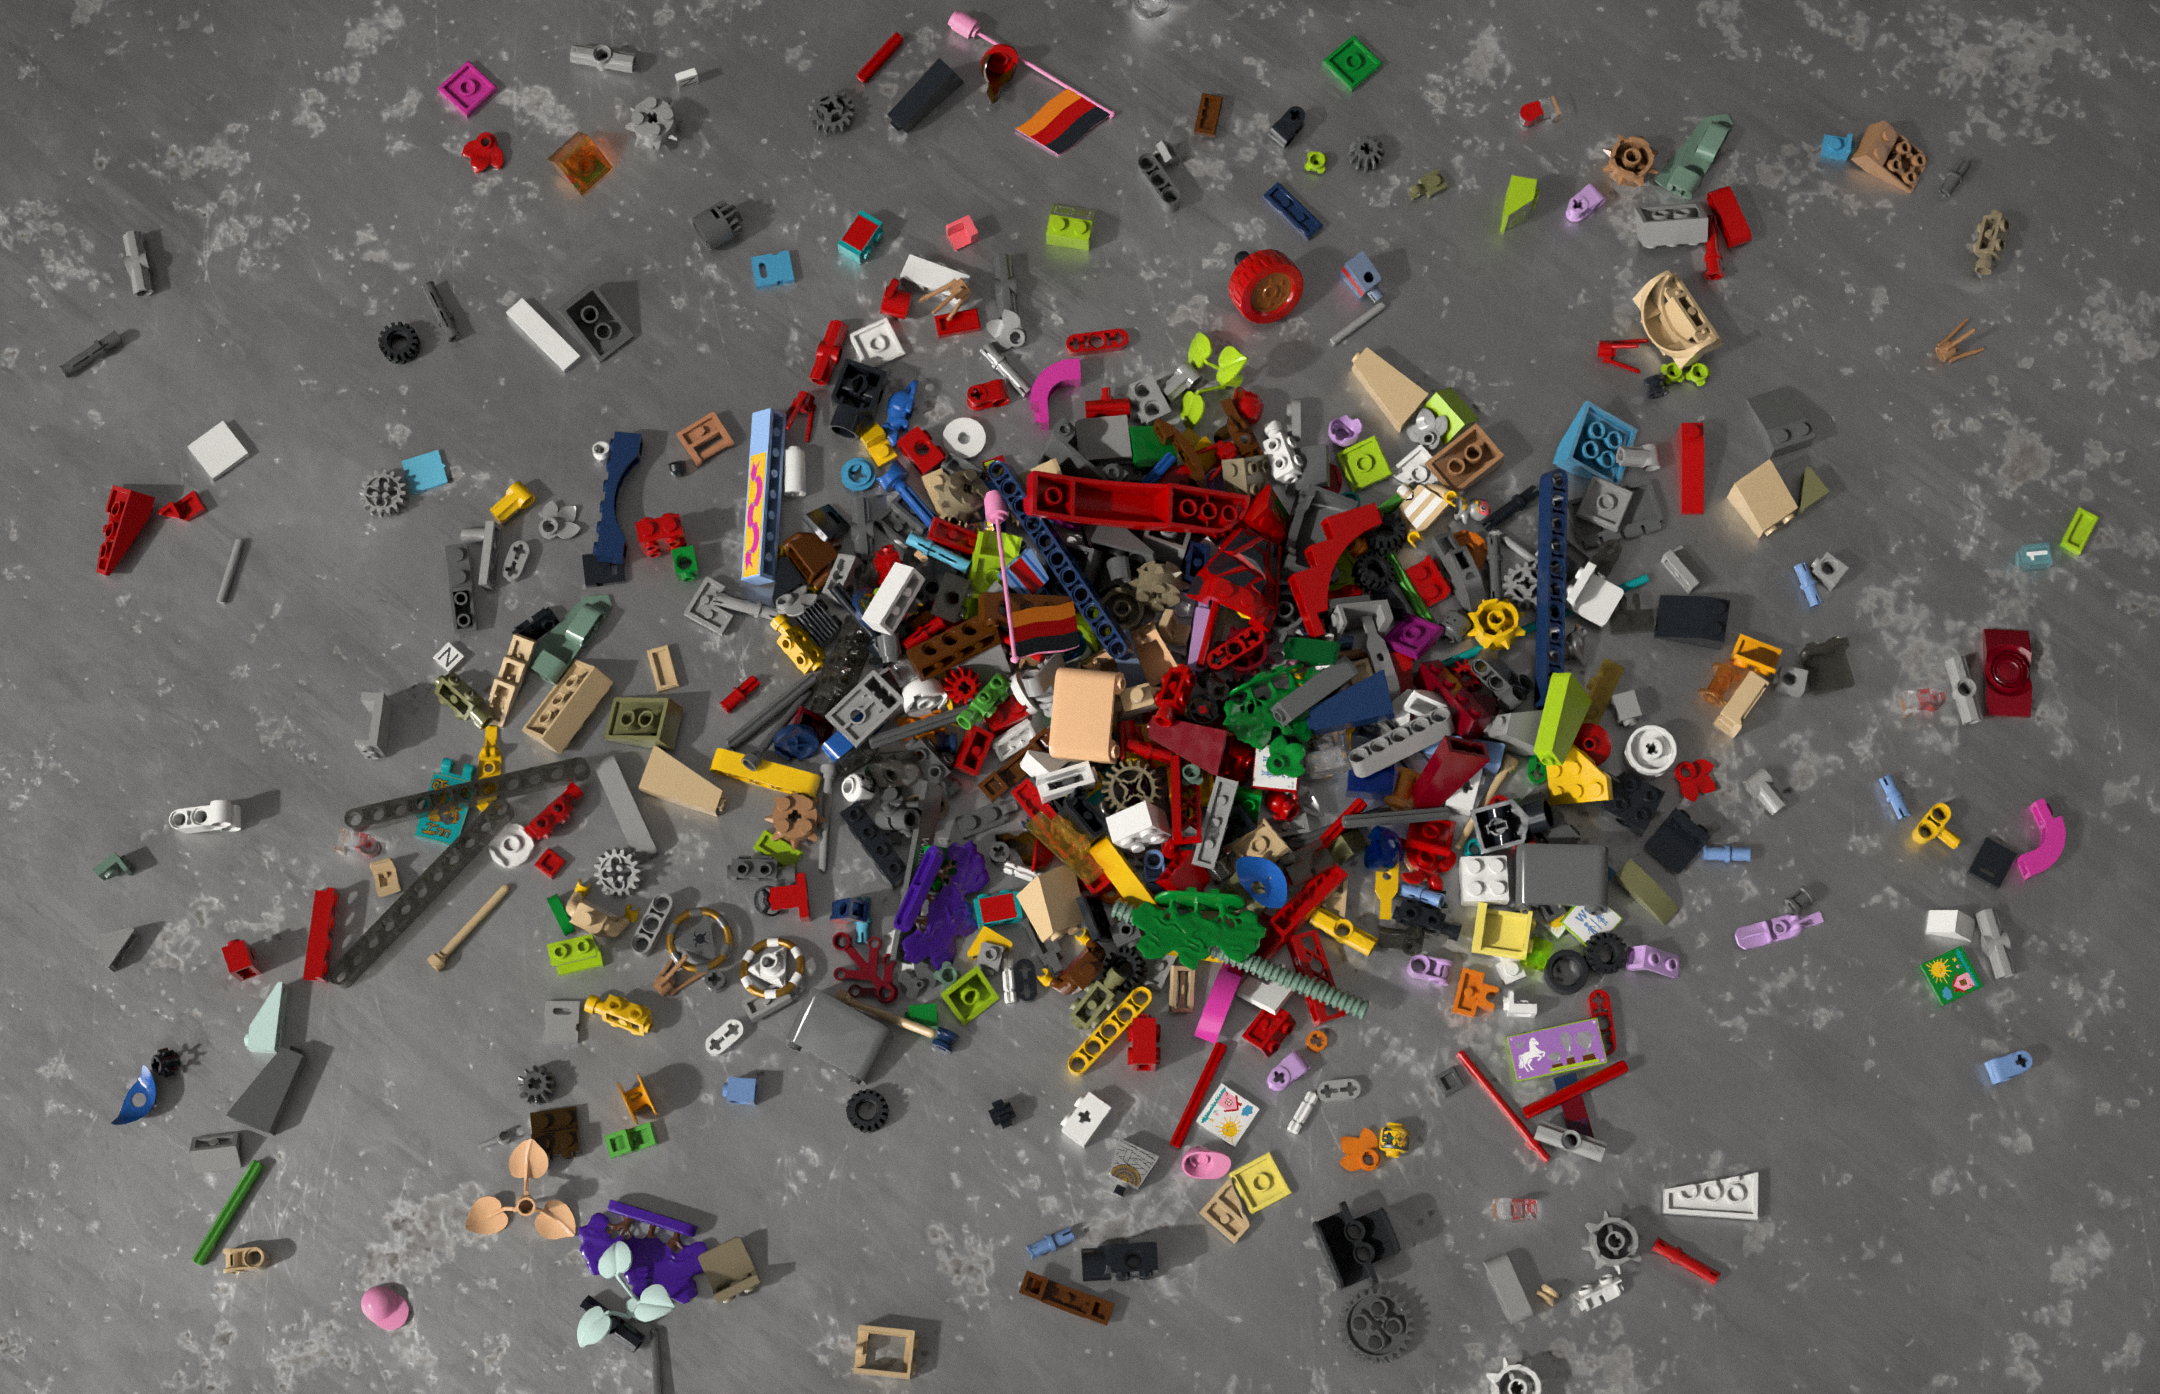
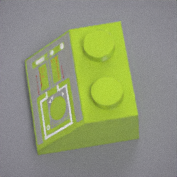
M1511 175L1506 192L1500 232H1506L1529 217L1531 209L1535 210L1540 188L1536 187L1537 179Z
M1054 203L1048 221L1046 244L1089 251L1096 210Z

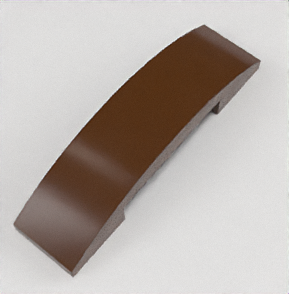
M1159 418L1156 419L1153 431L1164 447L1172 443L1191 472L1188 479L1189 485L1206 489L1204 470L1193 446L1172 425Z
M1047 727L1035 735L1027 746L999 770L993 771L977 785L992 803L1028 776L1020 767V763L1028 750L1049 753L1050 731Z
M1026 1271L1019 1293L1026 1297L1105 1326L1109 1322L1115 1303L1051 1281L1049 1278L1030 1271Z

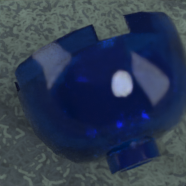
M1376 825L1368 836V839H1372L1370 846H1365L1364 866L1368 870L1377 872L1390 871L1399 861L1403 860L1405 849L1402 848V841L1395 831Z

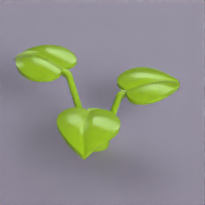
M1200 332L1195 334L1190 344L1188 361L1195 369L1202 368L1204 363L1217 369L1216 379L1220 385L1200 389L1196 393L1188 391L1184 395L1180 405V415L1185 427H1189L1192 431L1194 426L1201 420L1205 411V401L1201 394L1219 389L1225 390L1226 386L1239 387L1243 381L1241 370L1249 360L1237 348L1227 346L1220 353L1218 359L1219 366L1210 362L1207 358L1212 354V343L1206 334Z

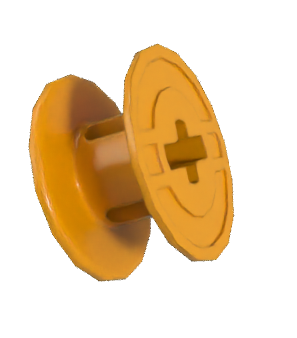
M637 1073L640 1085L626 1092L620 1082L617 1083L626 1106L637 1125L638 1120L635 1113L648 1106H651L655 1115H658L649 1091L639 1073Z

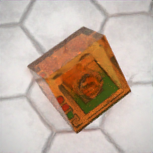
M579 131L547 159L556 172L581 196L613 168L591 138Z

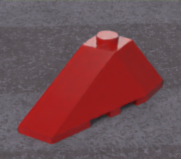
M112 486L105 512L109 514L108 524L103 526L102 533H105L106 539L105 543L100 546L97 573L110 576L153 512L155 497L119 486Z

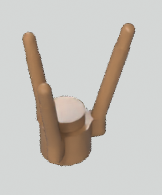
M954 278L948 284L919 298L918 302L921 303L951 288L949 290L951 295L932 310V314H936L952 299H960L947 317V321H950L962 304L970 297L969 293L972 290L962 278L958 280Z
M1965 318L1944 340L1937 343L1935 351L1941 361L1946 362L1948 360L1949 363H1952L1957 359L1985 350L1984 347L1956 355V352L1959 351L1957 344L1976 332V329H1971L1955 341L1949 340L1965 326L1969 318Z
M684 955L667 974L674 963L671 958L662 972L655 978L656 981L652 986L663 997L668 994L673 996L677 991L703 977L708 972L698 973L673 987L676 982L671 977L688 959V955Z

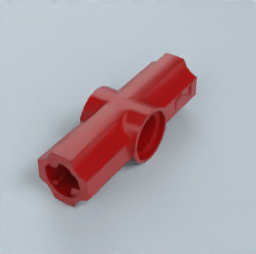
M831 320L824 340H821L818 345L816 361L809 380L816 385L827 386L835 365L837 366L843 350L842 345L849 329L848 325L842 321Z

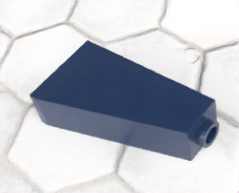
M1378 671L1310 708V716L1306 717L1309 730L1313 729L1315 736L1394 719L1395 716L1385 671Z

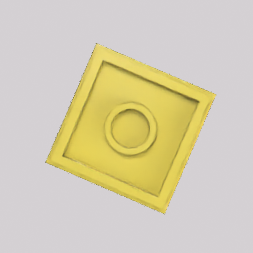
M1270 1152L1229 1173L1250 1215L1292 1194Z

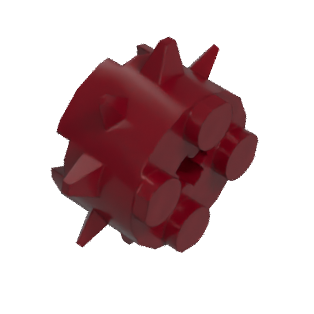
M1231 626V634L1228 635L1226 641L1247 628L1236 629L1234 626ZM1250 633V639L1244 642L1246 648H1249L1247 646V643L1253 639L1256 642L1258 641L1259 634L1254 635L1253 633ZM1264 638V642L1259 648L1227 667L1228 671L1234 675V681H1238L1240 678L1253 677L1260 673L1265 665L1275 663V660L1267 654L1268 646L1273 642L1272 638ZM1217 641L1216 646L1219 647L1226 641ZM1232 644L1229 647V651L1236 655L1241 653L1242 648L1239 644ZM1222 650L1224 652L1223 658L1227 657L1225 650Z

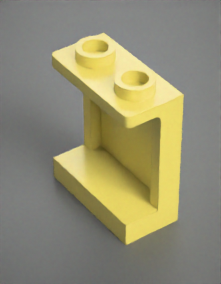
M1478 902L1471 952L1526 961L1527 953L1532 954L1534 940L1529 939L1530 932H1535L1537 920L1532 918L1533 911L1528 910V914L1488 909L1487 903Z

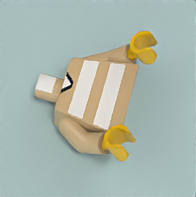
M1404 482L1397 489L1396 493L1404 499L1399 506L1401 510L1399 517L1405 523L1406 535L1410 544L1416 548L1415 541L1417 539L1423 542L1424 538L1422 536L1450 506L1456 507L1453 499L1455 497L1461 499V495L1443 485L1427 483L1424 486L1419 484L1413 490Z
M1144 683L1126 688L1120 695H1115L1112 734L1114 732L1118 734V720L1158 710L1159 707L1155 703V694L1157 691H1161V688L1152 687L1150 683Z
M582 879L578 880L574 893L566 905V912L572 917L570 920L572 924L595 936L605 938L618 936L630 922L637 921L640 910L638 908L636 911H632V904H628L624 916L620 917L583 898L588 894L591 883L588 886H583L581 884Z

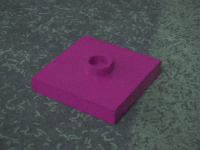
M1407 613L1408 621H1399L1383 640L1387 648L1419 660L1444 634V628Z

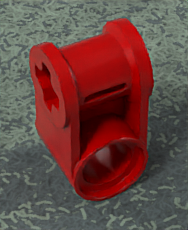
M995 379L987 383L973 385L967 392V405L973 411L1001 407L1010 402L1006 383L1003 379Z

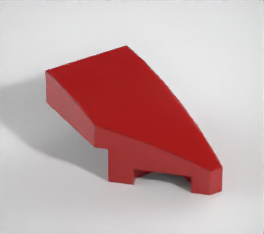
M192 491L176 503L171 501L158 510L157 513L161 516L189 522L207 511V508L196 491Z

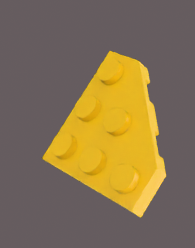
M1572 744L1563 765H1546L1550 805L1613 800L1611 776L1594 764L1595 761L1588 754Z

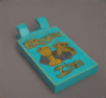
M443 758L440 773L433 772L413 836L458 849L478 787L477 783L472 782L476 768L474 765L465 763L462 775L454 774L452 771L455 762H452V759Z

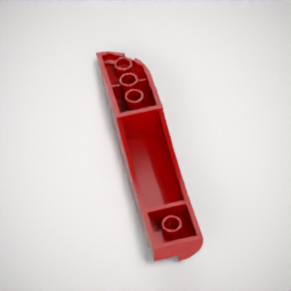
M1035 470L1027 475V496L1023 499L1024 511L1028 516L1113 528L1208 534L1222 533L1233 528L1243 519L1250 503V495L1174 483L1155 484L1107 481Z

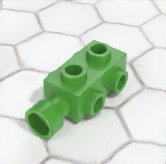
M999 673L992 677L990 682L971 702L967 710H963L957 716V722L962 728L970 730L977 721L981 723L985 717L989 719L997 710L995 706L998 702L1003 704L1010 695L1007 691L1011 684L1007 678Z

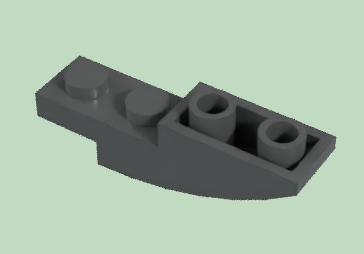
M1451 531L1433 537L1430 542L1452 577L1449 581L1452 590L1467 614L1476 612L1482 600H1487L1481 576L1466 545L1459 546Z
M468 543L445 546L454 633L477 631L475 585Z

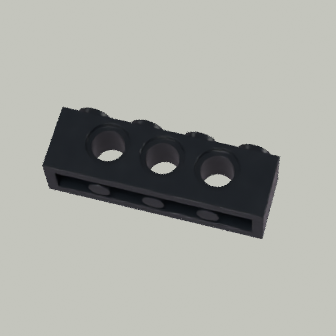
M857 800L839 813L840 818L894 891L904 883L907 866Z

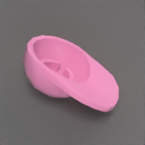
M1202 1146L1190 1148L1182 1157L1184 1173L1195 1179H1219L1231 1167V1159L1228 1155L1219 1151H1211Z
M374 1286L368 1289L362 1297L361 1307L363 1313L378 1326L386 1330L400 1328L409 1316L407 1302L388 1287Z

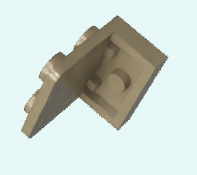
M1266 454L1221 460L1225 492L1250 495L1251 501L1268 484L1272 487L1269 476L1270 464Z
M734 1237L698 1256L699 1263L711 1285L717 1304L722 1301L723 1303H728L736 1298V1294L742 1291L748 1293L758 1287L757 1284L760 1283L759 1275L740 1237Z

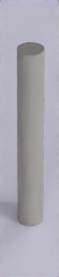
M1381 301L1332 336L1329 339L1334 346L1384 310L1385 305Z
M1497 527L1489 532L1493 536H1500L1502 543L1532 565L1536 563V568H1538V557Z
M235 540L216 600L218 603L225 604L244 545L243 540Z

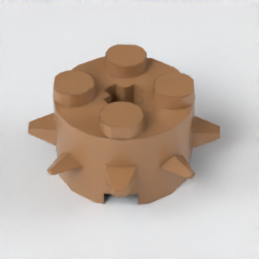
M1618 135V141L1612 149H1603L1609 156L1608 164L1603 168V171L1607 172L1609 177L1618 183V186H1639L1641 188L1644 186V180L1649 173L1658 174L1659 171L1652 164L1654 157L1659 152L1658 150L1650 149L1649 143L1643 140V136H1630L1626 139L1622 135Z
M797 792L781 798L774 797L776 805L773 814L765 817V821L773 823L776 830L772 840L775 842L784 839L786 842L791 843L793 850L797 849L798 844L805 843L808 839L817 842L816 832L818 831L819 824L827 822V818L818 815L816 809L820 799L818 797L809 799ZM794 816H799L797 822L794 823L792 821V818H794Z

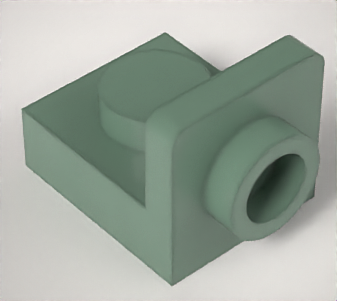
M115 852L92 869L102 880L114 877L119 872V868H122L129 876L133 874L129 868L132 866L131 862L125 855L120 857Z

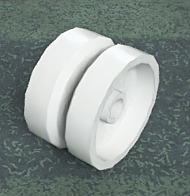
M1656 725L1643 726L1638 728L1625 744L1622 752L1623 763L1630 774L1641 780L1658 779L1673 764L1677 754L1676 743L1672 735L1664 728Z

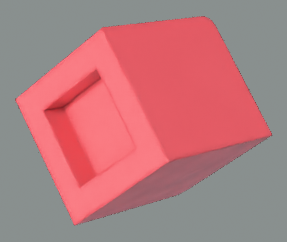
M969 215L946 225V234L955 251H959L979 241V233Z

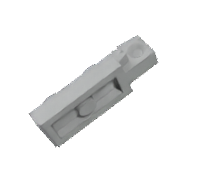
M801 979L797 987L782 997L763 999L752 995L741 1003L751 1022L754 1023L791 1003L797 998L796 995L806 990V987ZM772 984L763 990L779 989V987Z

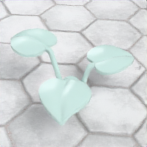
M622 1241L613 1243L603 1253L599 1260L598 1269L604 1278L610 1279L616 1275L617 1280L632 1299L626 1303V1313L611 1310L604 1312L600 1306L589 1309L582 1316L577 1329L578 1344L581 1348L598 1343L609 1334L612 1327L610 1315L625 1317L628 1320L632 1317L639 1323H645L658 1319L676 1309L668 1291L662 1285L654 1284L647 1287L642 1292L640 1299L632 1292L620 1275V1273L630 1269L633 1260L629 1246Z

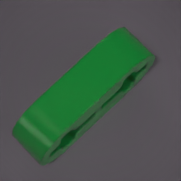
M1537 755L1528 756L1526 779L1533 786H1540L1547 779L1546 765L1541 763V761L1537 762ZM1536 767H1539V774L1543 775L1539 780H1535V776L1531 775L1535 772Z
M556 893L548 897L547 901L564 935L567 936L575 932L576 930L570 922V918L558 894Z

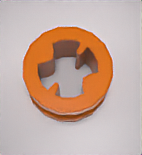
M1312 1031L1306 1038L1307 1048L1315 1053L1321 1052L1327 1045V1036L1322 1031ZM1313 1036H1316L1317 1039H1322L1323 1042L1320 1043V1047H1317L1316 1044H1311Z

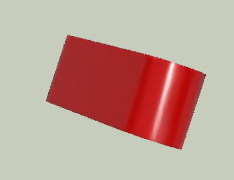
M1730 186L1708 192L1707 201L1713 215L1717 216V224L1727 246L1733 248L1750 242L1752 240L1750 228Z

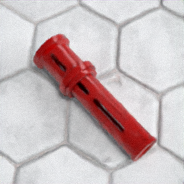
M1707 215L1708 238L1707 242H1705L1706 254L1703 258L1707 269L1705 278L1716 281L1725 276L1721 264L1723 255L1719 252L1717 216L1713 215L1711 220V215Z

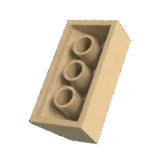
M574 659L522 728V731L549 750L561 754L569 746L573 736L581 730L587 717L595 711L596 705L608 693L609 687L613 682L596 667Z

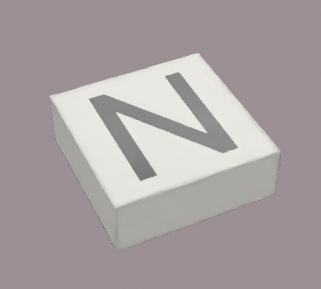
M695 68L675 74L679 90L699 84Z
M448 642L433 659L448 673H451L465 657Z

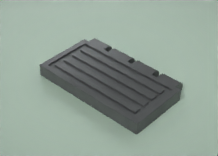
M1650 479L1622 486L1634 493L1616 533L1575 516L1583 497L1569 500L1568 515L1578 544H1583L1584 549L1588 550L1600 547L1599 539H1602L1604 545L1622 541L1620 533H1623L1625 540L1643 535L1642 527L1646 534L1662 530L1660 523L1664 519Z

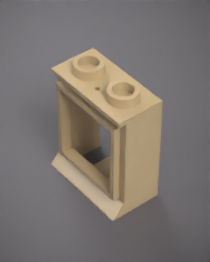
M1750 671L1713 725L1732 738H1735L1742 728L1743 720L1769 685L1765 676L1761 673Z
M859 1325L853 1374L910 1380V1374L915 1375L917 1362L912 1360L913 1351H918L919 1337L915 1336V1330ZM869 1334L906 1337L902 1373L865 1369Z

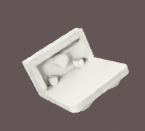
M1588 562L1585 568L1580 567L1575 576V579H1577L1575 585L1570 584L1566 590L1565 608L1603 627L1607 624L1623 597L1624 591L1595 575L1596 565Z

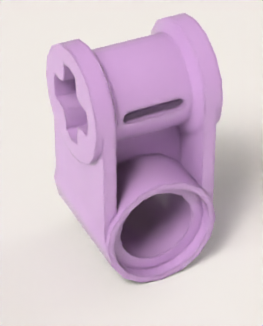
M1589 183L1569 200V207L1566 210L1567 219L1574 223L1582 221L1589 214L1598 210L1606 202L1607 197L1594 183Z
M1418 954L1408 962L1407 972L1413 978L1429 981L1436 985L1448 986L1449 969L1453 966V962ZM1413 962H1421L1424 970L1421 972L1416 971L1413 967Z
M1294 1050L1279 1065L1272 1069L1267 1078V1084L1273 1091H1282L1293 1081L1303 1076L1311 1066L1297 1050ZM1275 1076L1283 1077V1080L1281 1082H1274Z

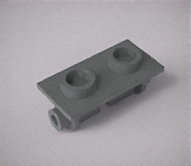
M949 452L947 460H944L940 467L943 469V472L950 475L955 471L969 468L974 470L983 481L988 474V471L952 452Z

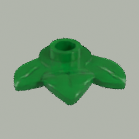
M1283 735L1275 738L1269 746L1270 756L1266 761L1267 771L1274 776L1284 774L1290 778H1297L1303 775L1306 769L1299 762L1305 756V745L1300 743L1288 745ZM1279 761L1282 766L1276 767L1274 762Z

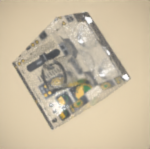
M1347 729L1315 736L1313 732L1307 744L1301 742L1306 747L1305 756L1301 761L1306 769L1305 773L1308 780L1314 778L1321 779L1327 775L1342 774L1352 770L1348 757L1351 750Z

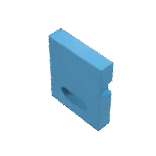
M789 250L778 252L776 255L770 253L751 257L757 290L795 283ZM761 265H764L766 267V278L761 277Z

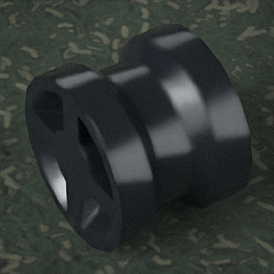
M1658 374L1644 379V386L1648 389L1646 393L1648 399L1661 398L1669 393L1668 388L1664 384L1666 381L1664 375Z

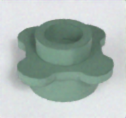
M1188 764L1182 767L1181 774L1183 779L1181 784L1183 786H1189L1190 784L1201 785L1204 781L1203 777H1201L1203 769L1195 764Z
M948 961L943 962L942 967L933 974L934 979L939 980L945 989L961 976L960 972L952 967Z

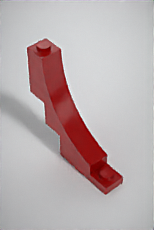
M1375 502L1326 517L1321 522V526L1327 540L1310 545L1304 551L1310 569L1294 573L1288 578L1309 639L1318 640L1325 634L1324 622L1318 616L1328 610V587L1338 558L1353 540L1377 529L1382 524V513L1376 507Z

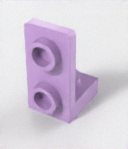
M1648 945L1628 947L1626 970H1649L1671 978H1678L1680 956Z

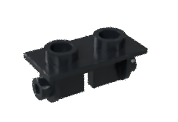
M543 607L542 610L531 616L533 619L532 623L526 620L517 627H514L515 630L512 633L513 635L518 633L537 640L552 630L559 623V620L549 607L546 609Z

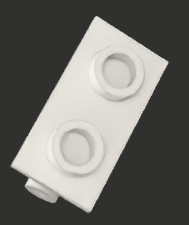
M1614 1273L1605 1274L1599 1278V1281L1581 1286L1577 1292L1573 1293V1296L1580 1301L1578 1305L1581 1311L1586 1310L1588 1312L1602 1305L1599 1296L1602 1295L1604 1300L1608 1302L1620 1296L1624 1288L1620 1283L1622 1280Z

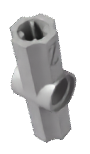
M573 43L571 46V63L594 66L600 71H608L610 69L629 73L635 71L637 59L635 53L612 50L606 45L594 47ZM602 56H607L606 59L599 60Z
M128 231L123 235L126 251L124 260L127 272L131 277L133 293L135 297H148L154 291L150 275L152 266L145 249L143 234L141 231Z
M1956 656L1945 660V666L1952 686L1951 696L1957 703L1962 724L1972 725L1981 722L1983 717L1976 696L1977 688L1975 682L1971 679L1965 656ZM1959 687H1965L1968 694L1961 693Z
M1996 908L1977 912L1975 916L1982 934V949L1985 955L1989 956L1995 978L2004 979L2017 974L2010 954V939L2007 933L2002 930Z
M1540 1120L1534 1137L1535 1140L1601 1162L1607 1145L1606 1142ZM1567 1135L1575 1136L1577 1139L1576 1146L1567 1147L1564 1144V1137Z

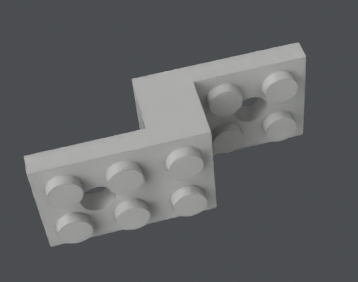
M906 652L900 655L901 661L892 662L888 668L883 669L879 674L872 670L825 715V718L856 748L861 746L886 721L891 725L905 712L903 707L904 698L901 696L904 685L907 683L901 680L895 682L893 677L898 678L908 671H913V677L916 676V673L910 666ZM859 711L863 713L864 716L860 722L851 720V715L854 712Z

